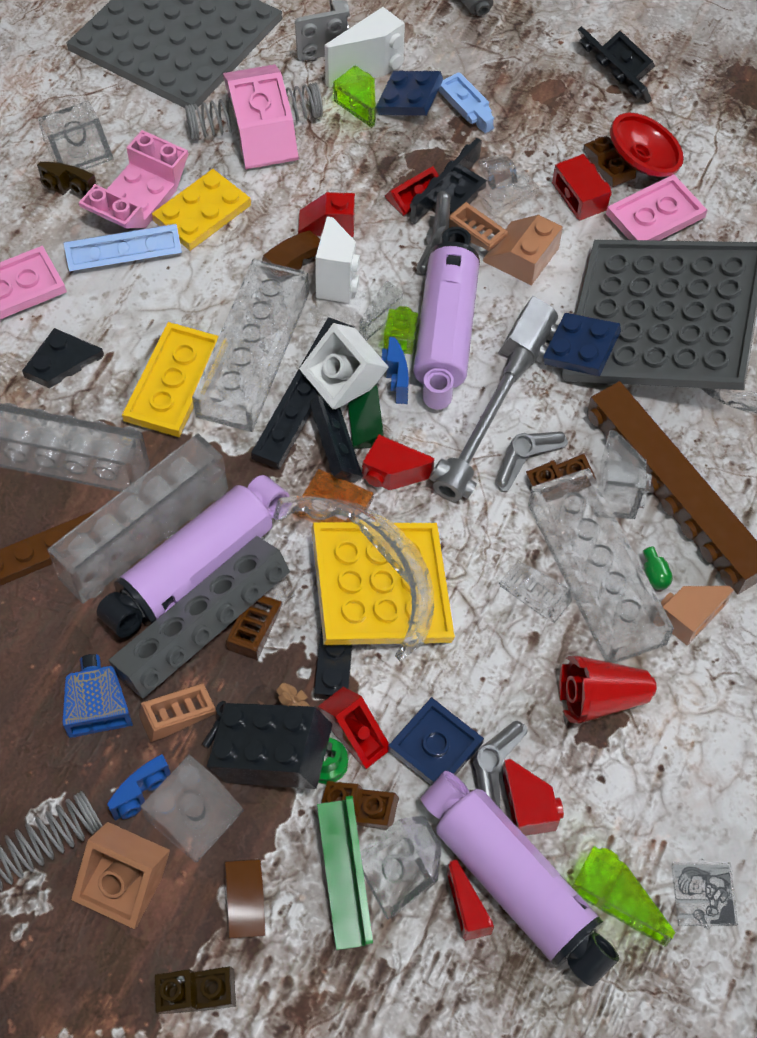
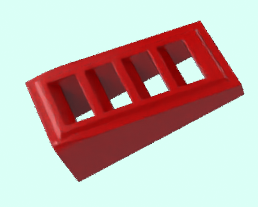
M457 860L450 861L446 874L462 938L467 941L491 935L494 929L493 921Z

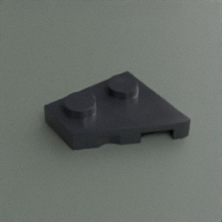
M54 328L22 372L24 378L50 389L62 382L65 377L72 376L81 371V365L93 358L97 361L102 359L104 356L103 349Z

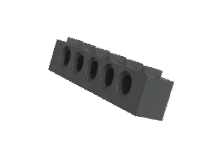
M254 537L108 660L121 681L141 698H145L290 573L280 550L260 537Z

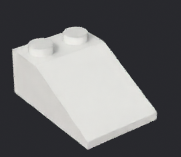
M382 7L325 44V85L330 88L378 78L398 69L404 61L405 23Z

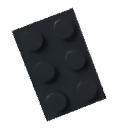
M225 703L207 767L226 783L317 789L333 724L316 707Z

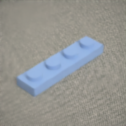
M177 224L63 242L69 271L182 253Z

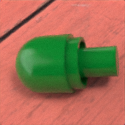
M654 546L645 548L642 551L646 559V563L643 564V571L648 584L655 590L667 589L673 581V575L668 562L665 561L664 557H658Z

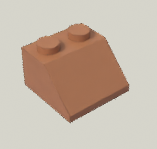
M540 215L511 221L505 229L508 231V236L487 252L483 262L532 286L558 251L563 226Z
M107 822L87 841L71 900L135 929L162 879L170 850Z

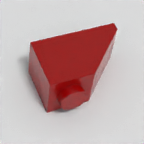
M326 192L302 208L299 213L298 234L310 230L316 236H322L328 216L333 217L351 237H354L355 193Z
M378 435L362 462V479H365L374 487H383L388 490L429 479L434 469L435 458Z
M342 687L317 706L320 712L333 724L331 729L333 734L363 768H369L389 752V742L361 695Z
M512 759L504 760L501 772L512 822L525 836L556 831L560 819L564 818V811L560 797L555 798L553 787Z

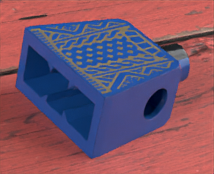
M97 654L82 656L80 658L81 672L70 673L66 676L63 726L68 737L72 738L133 726L132 718L114 667L107 666L101 668L100 656Z

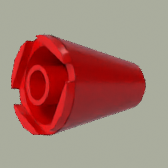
M578 655L566 657L569 663L562 664L560 669L559 697L560 701H567L568 710H563V713L571 723H583L647 704L655 696L657 690L654 677L644 669Z

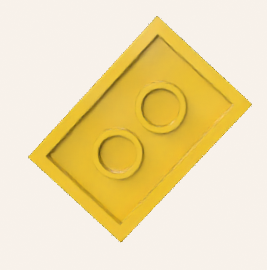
M211 169L152 213V218L159 226L177 224L180 243L191 251L250 207L251 198L216 170Z

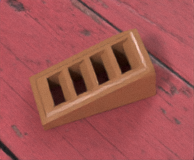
M467 202L450 215L449 228L462 227L466 229L471 236V243L488 251L508 236L507 230ZM491 234H494V235H495V236H494L493 238H491L490 240L487 239V237H488L489 235H491Z
M204 683L142 702L139 711L140 720L150 742L167 737L216 714V708ZM196 697L201 709H195L192 698ZM183 703L188 713L183 714L179 704ZM171 709L174 717L169 718L166 710ZM158 714L161 722H157L155 715Z

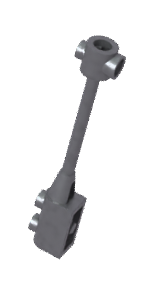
M532 296L524 306L499 350L509 357L503 372V378L459 458H449L447 461L441 458L429 477L434 482L433 488L435 492L444 499L459 501L462 496L468 499L477 483L471 480L474 470L469 463L512 384L535 361L542 362L548 348L544 344L547 339L552 340L559 326L556 324L558 314L555 309L535 296Z

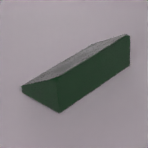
M377 385L370 391L348 402L354 449L371 448L378 435L384 436Z

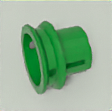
M329 737L326 750L332 751V757H327L323 761L318 781L321 784H326L327 781L337 782L345 775L348 768L347 750L342 743Z

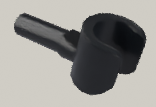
M226 701L218 703L216 707V721L201 744L207 749L215 739Z

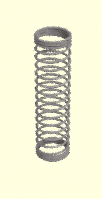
M316 82L309 83L308 86L304 84L302 92L298 86L294 87L293 93L289 87L286 88L287 97L288 90L292 97L297 121H299V114L296 105V89L302 101L304 118L307 120L304 88H306L309 95L313 118L323 116L321 93ZM227 98L226 107L223 100L219 99L218 110L214 101L211 100L210 114L205 102L201 104V114L197 104L185 106L191 139H199L200 137L195 108L204 137L206 138L207 136L204 107L212 135H215L212 104L221 134L223 135L221 104L226 116L229 132H232L229 113V101L232 106L231 98Z
M83 791L73 795L83 816L72 801L66 799V805L76 827L60 805L55 807L67 835L53 815L46 811L47 820L57 842L39 817L35 818L47 848L29 823H25L26 830L38 857L21 832L15 829L16 837L28 863L11 839L5 835V841L18 870L15 868L0 846V859L8 877L1 868L0 874L8 884H13V877L7 863L19 878L24 876L17 856L30 872L34 871L26 848L39 865H44V860L36 841L50 859H54V853L45 833L58 851L64 853L65 850L55 826L67 843L74 847V840L64 818L78 838L84 841V834L73 810L91 835H94L102 827L99 818ZM0 879V891H2L3 885Z

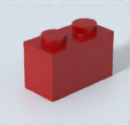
M584 154L555 164L552 184L579 221L607 210L612 195L610 185L604 182L598 174L596 166L590 163Z

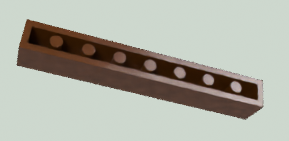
M619 381L591 396L587 410L590 422L595 427L598 426L605 435L608 444L612 448H616L623 456L627 467L630 470H634L642 479L647 491L653 493L661 502L664 511L669 516H673L679 523L683 534L688 539H692L699 547L703 558L707 562L712 563L719 571L723 582L727 586L732 587L737 594L757 583V540L633 395Z

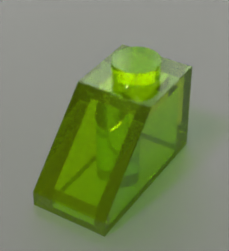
M355 65L333 82L334 102L373 128L376 121L375 80L368 72Z

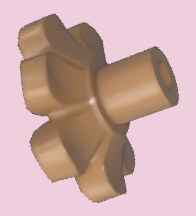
M282 683L276 689L279 694V701L282 703L281 705L310 706L305 702L308 697L302 690L297 693L294 686Z

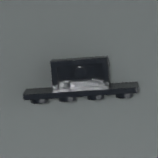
M582 26L577 29L581 37L579 40L581 46L587 52L592 50L596 54V60L604 68L609 66L612 69V75L619 83L626 82L629 85L628 90L636 99L641 97L647 103L652 101L647 87L640 82L655 67L652 59L621 31L617 32L602 46Z
M476 138L470 145H465L460 155L454 161H449L444 171L438 177L432 178L427 188L421 194L415 195L410 204L412 223L415 224L431 207L436 210L437 195L440 191L450 194L451 215L465 202L470 204L486 188L487 180L469 170L480 158L482 140Z

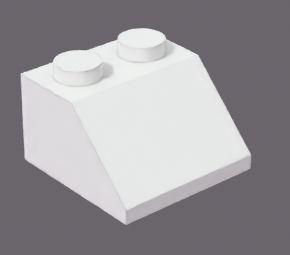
M327 216L315 258L316 298L350 303L352 292L357 293L360 275H355V272L359 270L360 255L356 254V242L333 217Z
M333 323L299 369L330 407L337 409L370 391L389 367L354 327Z

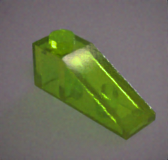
M593 846L572 888L586 902L666 947L676 933L628 866L619 860V856L607 848L599 849Z

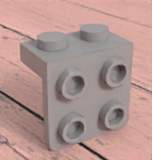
M329 0L330 12L303 16L295 20L296 50L300 61L325 57L324 45L350 29L347 17H350L347 1Z

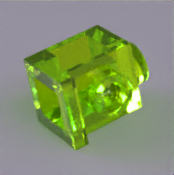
M399 306L396 310L389 309L384 330L383 348L388 349L389 337L404 339L397 341L404 354L412 355L418 326L417 312H413L407 306Z

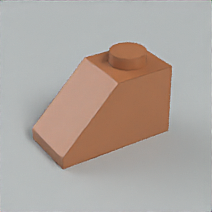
M683 586L675 595L670 592L658 606L661 612L657 622L688 646L727 605L734 589L730 586Z

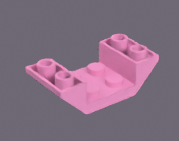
M273 64L223 73L227 94L231 98L239 131L240 148L245 169L299 160L293 117L282 74L278 67Z
M141 130L127 146L129 164L107 189L94 184L79 202L80 207L124 228H146L153 220L152 213L168 202L177 191L188 157V150Z

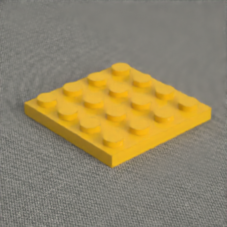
M313 522L311 533L324 645L452 643L455 635L437 523Z

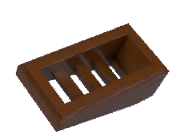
M265 595L237 618L226 640L229 651L255 660L259 659L283 605L282 601ZM256 602L272 607L270 612L256 608ZM253 613L266 619L263 622L250 616ZM247 624H250V625L259 627L260 630H259V632H258V631H255V630L246 628V625H247ZM245 634L254 637L255 640L252 642L241 638V636Z

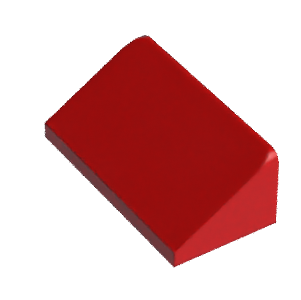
M434 166L392 189L384 196L404 216L411 212L410 204L415 195L421 194L427 188L431 179L439 175Z

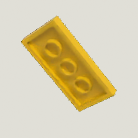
M168 322L122 413L123 421L180 438L223 346V337Z

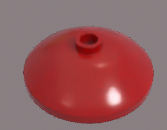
M631 112L618 115L612 122L610 127L612 144L620 157L629 166L653 177L672 176L681 168L684 161L682 148L672 133L659 122L648 116Z

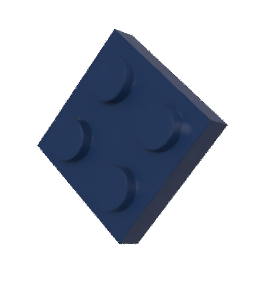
M393 71L376 105L378 115L427 116L443 81L441 71Z
M564 313L543 356L544 364L600 377L620 335V323Z
M431 697L388 745V751L432 785L444 771H449L456 775L480 748L484 738Z

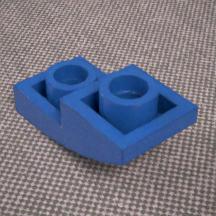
M389 337L388 349H382V360L389 367L386 378H391V391L396 392V404H408L409 376L406 358L397 339Z
M163 754L141 766L113 794L107 805L115 821L120 818L128 819L139 813L141 807L147 805L142 792L147 789L148 791L156 790L162 787L167 782V779L172 777Z

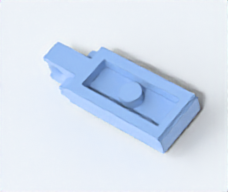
M460 72L442 81L438 91L469 123L473 124L476 122L477 127L484 133L494 129V117L489 107V101Z

